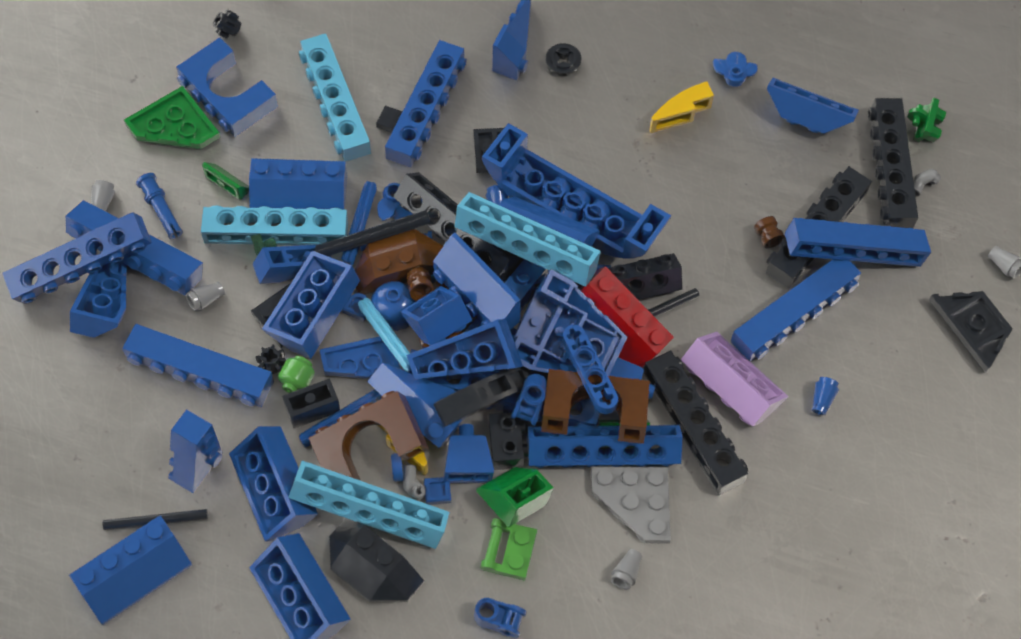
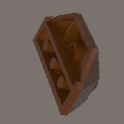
M416 229L368 243L355 268V272L360 279L356 287L357 293L365 295L375 292L379 286L391 281L406 283L408 272L417 267L428 269L430 275H432L434 272L433 261L443 248V245Z

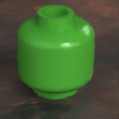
M301 356L288 358L278 374V380L283 385L282 389L287 393H291L309 386L315 375L312 368L313 364Z

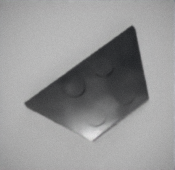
M983 291L968 294L957 292L950 296L931 295L930 302L984 372H988L1013 328Z

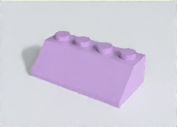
M718 332L697 338L681 358V361L686 365V369L704 381L705 387L715 391L721 397L722 402L739 413L741 420L748 425L755 426L762 423L789 397Z

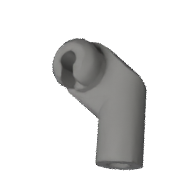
M929 169L915 176L914 188L916 197L921 195L925 184L930 183L934 185L939 183L941 176L936 170Z
M404 465L403 489L413 499L421 500L424 498L426 491L425 487L416 479V465Z

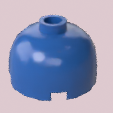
M396 281L387 282L379 286L371 297V302L393 331L409 327V323L400 312L416 302L410 296L409 286Z

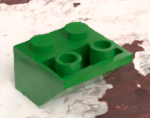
M514 467L478 487L476 492L508 527H511L546 506L554 487L537 469Z

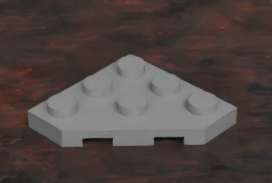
M592 467V495L598 501H602L617 519L637 534V537L643 543L670 544L668 468Z

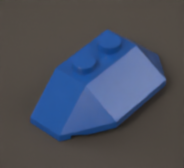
M772 78L767 87L780 117L786 119L790 124L803 125L814 133H827L852 123L859 111L853 107L776 78Z

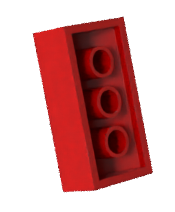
M606 266L596 271L586 287L582 285L579 288L627 336L618 358L642 367L645 365V362L658 355L674 338Z

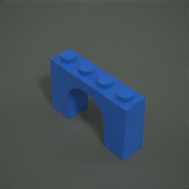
M219 37L176 66L178 72L177 80L181 86L191 91V95L197 103L201 102L204 105L206 112L212 118L215 116L219 120L218 122L225 132L229 131L234 137H237L278 108L276 94L262 80L242 94L234 97H222L210 90L213 81L236 65L234 51Z

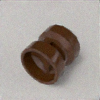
M767 216L754 225V229L757 235H761V242L766 249L779 245L785 238L782 230L778 229V222L774 216Z
M424 267L413 268L407 274L410 296L416 301L434 291L430 272Z

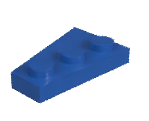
M380 336L319 349L326 376L370 379L382 362L400 368L398 360Z

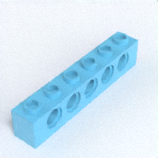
M327 34L300 41L302 50L298 51L301 63H306L308 67L305 71L309 82H314L315 86L312 87L316 100H321L322 104L319 107L323 118H328L329 122L326 124L330 136L334 135L336 138L334 146L337 154H342L346 162L371 154L369 138Z
M470 192L457 206L455 228L545 269H552L585 287L596 273L601 252L598 249Z
M218 205L203 207L201 235L204 244L318 245L347 236L348 234L347 210L340 208L317 209L309 207L306 209H294L292 207L269 208L266 206L259 208L236 206L233 208ZM227 222H232L230 225H224ZM249 223H256L252 226H248ZM274 223H280L277 226H271ZM300 223H301V224H304V225H302V226H300V227L295 226L296 224H300ZM321 224H327L325 227H319Z
M301 461L288 497L434 549L437 548L444 534L450 513L305 461Z

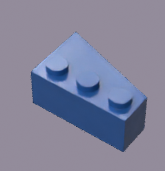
M187 409L171 429L170 450L174 452V458L171 457L169 459V465L173 466V471L169 473L168 479L194 493L212 467H217L222 459L223 452L213 425Z

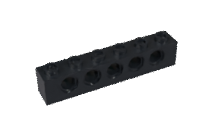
M875 98L872 107L868 108V120L872 121L870 139L874 140L875 145L872 155L873 160L877 162L875 168V179L879 180L877 196L878 200L882 202L880 219L884 220V226L914 228L918 220V211L903 99Z
M850 166L843 173L839 171L832 181V187H826L819 197L820 201L818 204L813 203L806 213L808 216L805 219L844 222L867 194L872 181ZM785 237L780 243V250L778 252L773 251L766 261L768 264L766 274L790 289L814 258L791 256L795 260L788 259L786 256H790Z
M420 172L409 173L404 176L394 195V198L400 202L402 208L413 214L426 210L431 221L427 226L433 230L435 236L447 242L450 236L456 233L502 281H506L511 276L521 257L458 228L455 231L458 204Z
M674 253L608 268L638 300L683 290L682 266ZM541 283L535 284V291Z
M670 350L645 362L643 372L645 377L650 381V384L655 385L654 391L674 424L680 425L682 437L717 494L720 496L745 483L748 476V467L745 461L738 458L733 442L730 438H726L722 432L720 421L716 417L713 418L709 412V405L706 399L699 396L694 380L684 372L681 359L678 356L675 357ZM666 378H674L677 382L670 383ZM679 398H686L689 400V403H682L679 401ZM698 418L702 421V423L695 424L692 422L691 419ZM704 439H712L715 444L708 445ZM723 459L727 461L728 465L721 466L717 460Z

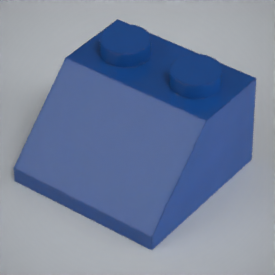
M442 286L400 311L418 337L430 346L446 340V337L453 332L456 333L463 330L466 324L472 321L461 296Z

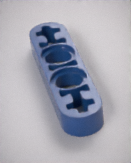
M569 325L563 332V345L596 410L602 414H610L617 407V393L584 329L578 325ZM570 334H573L574 337L578 336V348H576L575 340L573 338L569 339ZM588 354L591 357V361L586 364L581 363L577 358L578 355ZM594 374L602 378V382L598 385L591 384L588 377ZM603 389H604L603 395H604L605 399H606V400H610V399H611L610 405H607V403H605V402H602V403H601V401H602V394H601L600 391H602Z

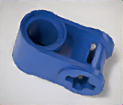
M532 374L526 378L521 393L515 402L511 418L515 419L518 417L530 421L533 426L536 425L547 388V382L543 376ZM537 387L540 389V391L533 392L529 388Z
M483 598L476 604L474 619L481 627L499 632L507 637L518 638L522 617L526 616L527 611L516 605L506 604L491 598ZM483 608H489L492 610L493 616L485 618L481 616L479 611ZM513 617V618H514V619H513V622H512V624L510 625V620H511V618Z

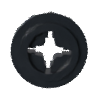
M556 44L546 53V65L550 67V71H556L558 75L561 73L569 75L573 71L576 72L581 65V53L571 44ZM560 58H568L567 63L564 61L559 63Z

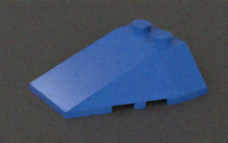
M550 269L534 293L513 336V340L524 368L546 373L549 372V369L577 372L563 345L562 337L566 327L578 325L584 329L607 376H609L627 336L594 305L595 303L590 298H587L580 291L574 281ZM570 334L569 339L573 338L577 344L576 348H578V336L574 337L573 334ZM583 353L577 357L579 362L584 364L591 361V357L588 354Z

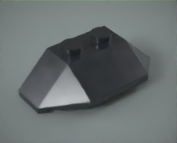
M345 518L329 536L330 569L369 602H408L425 583V580L403 555L362 523Z

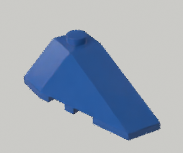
M385 362L381 363L367 381L381 395L389 391H398L405 395L422 434L438 448L447 443L450 436L455 433L465 420L462 419L444 427L433 405L457 392L455 389L442 386L429 379H415L411 372Z

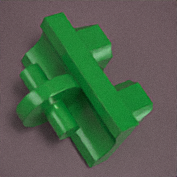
M935 97L931 99L930 104H918L916 108H911L908 111L907 117L912 121V125L916 127L913 140L918 143L923 139L935 142L941 137L942 130L934 126V123L937 125L942 123L945 119L946 111L938 107L940 100Z

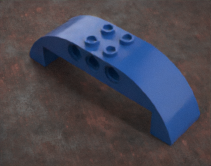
M509 123L482 156V161L489 174L509 197L515 196L600 230L592 247L600 250L602 254L622 259H634L645 255L671 219L670 214L652 204L648 206L642 215L527 149L528 134Z

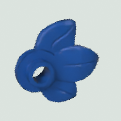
M737 51L731 52L726 60H713L714 70L724 75L726 83L733 87L741 86L746 77L754 76L758 70L757 64L747 63L745 55Z
M390 183L383 190V199L377 205L378 216L382 221L388 220L391 217L396 220L413 214L402 208L400 202L390 196L396 193L400 186L399 183Z

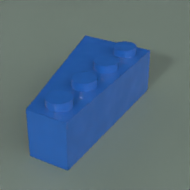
M506 319L495 320L406 355L415 379L523 367Z

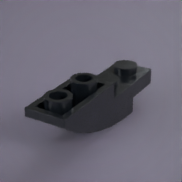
M524 367L505 369L469 385L433 405L444 427L521 393L524 382L529 374Z

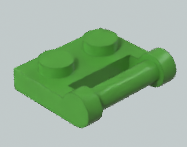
M492 519L490 526L492 533L486 556L481 562L480 569L525 581L537 529L517 524L508 527L501 519ZM502 532L509 533L503 563L498 564L495 562Z

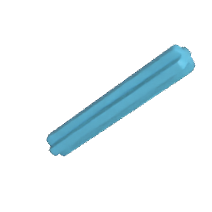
M369 298L360 300L358 302L360 311L404 370L407 372L411 371L406 356L410 352L375 308Z

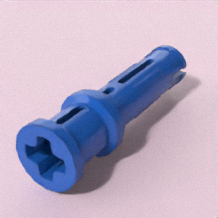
M154 173L143 174L136 180V185L144 192V200L147 204L153 206L169 239H176L174 231L180 237L183 231L164 199L165 192L162 188H159L156 182V175Z

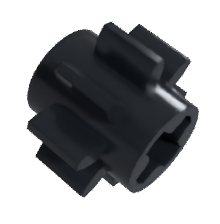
M228 9L225 13L219 12L213 22V27L217 28L215 32L225 39H228L229 35L235 37L241 28V22L238 20L239 16Z
M274 344L268 348L262 347L261 356L255 357L256 362L259 363L258 367L271 371L272 374H279L286 361L283 358L285 356L284 350L278 351Z

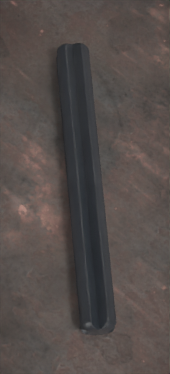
M424 210L316 245L315 251L331 256L427 225L431 222L430 216Z

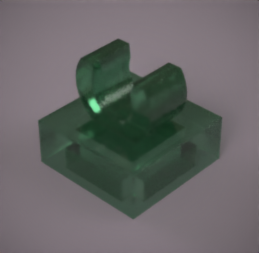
M260 234L251 236L256 256H258L263 247H277L274 238H269L263 242Z

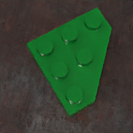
M183 86L124 119L126 127L137 141L202 149L221 138L219 131Z

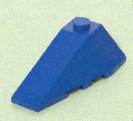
M521 0L516 8V13L510 15L508 25L504 24L493 44L492 72L514 80H518L520 74L525 73L528 66L526 54L531 0Z
M120 261L108 263L101 266L102 269L88 275L70 310V332L95 338L119 326L126 311V264Z

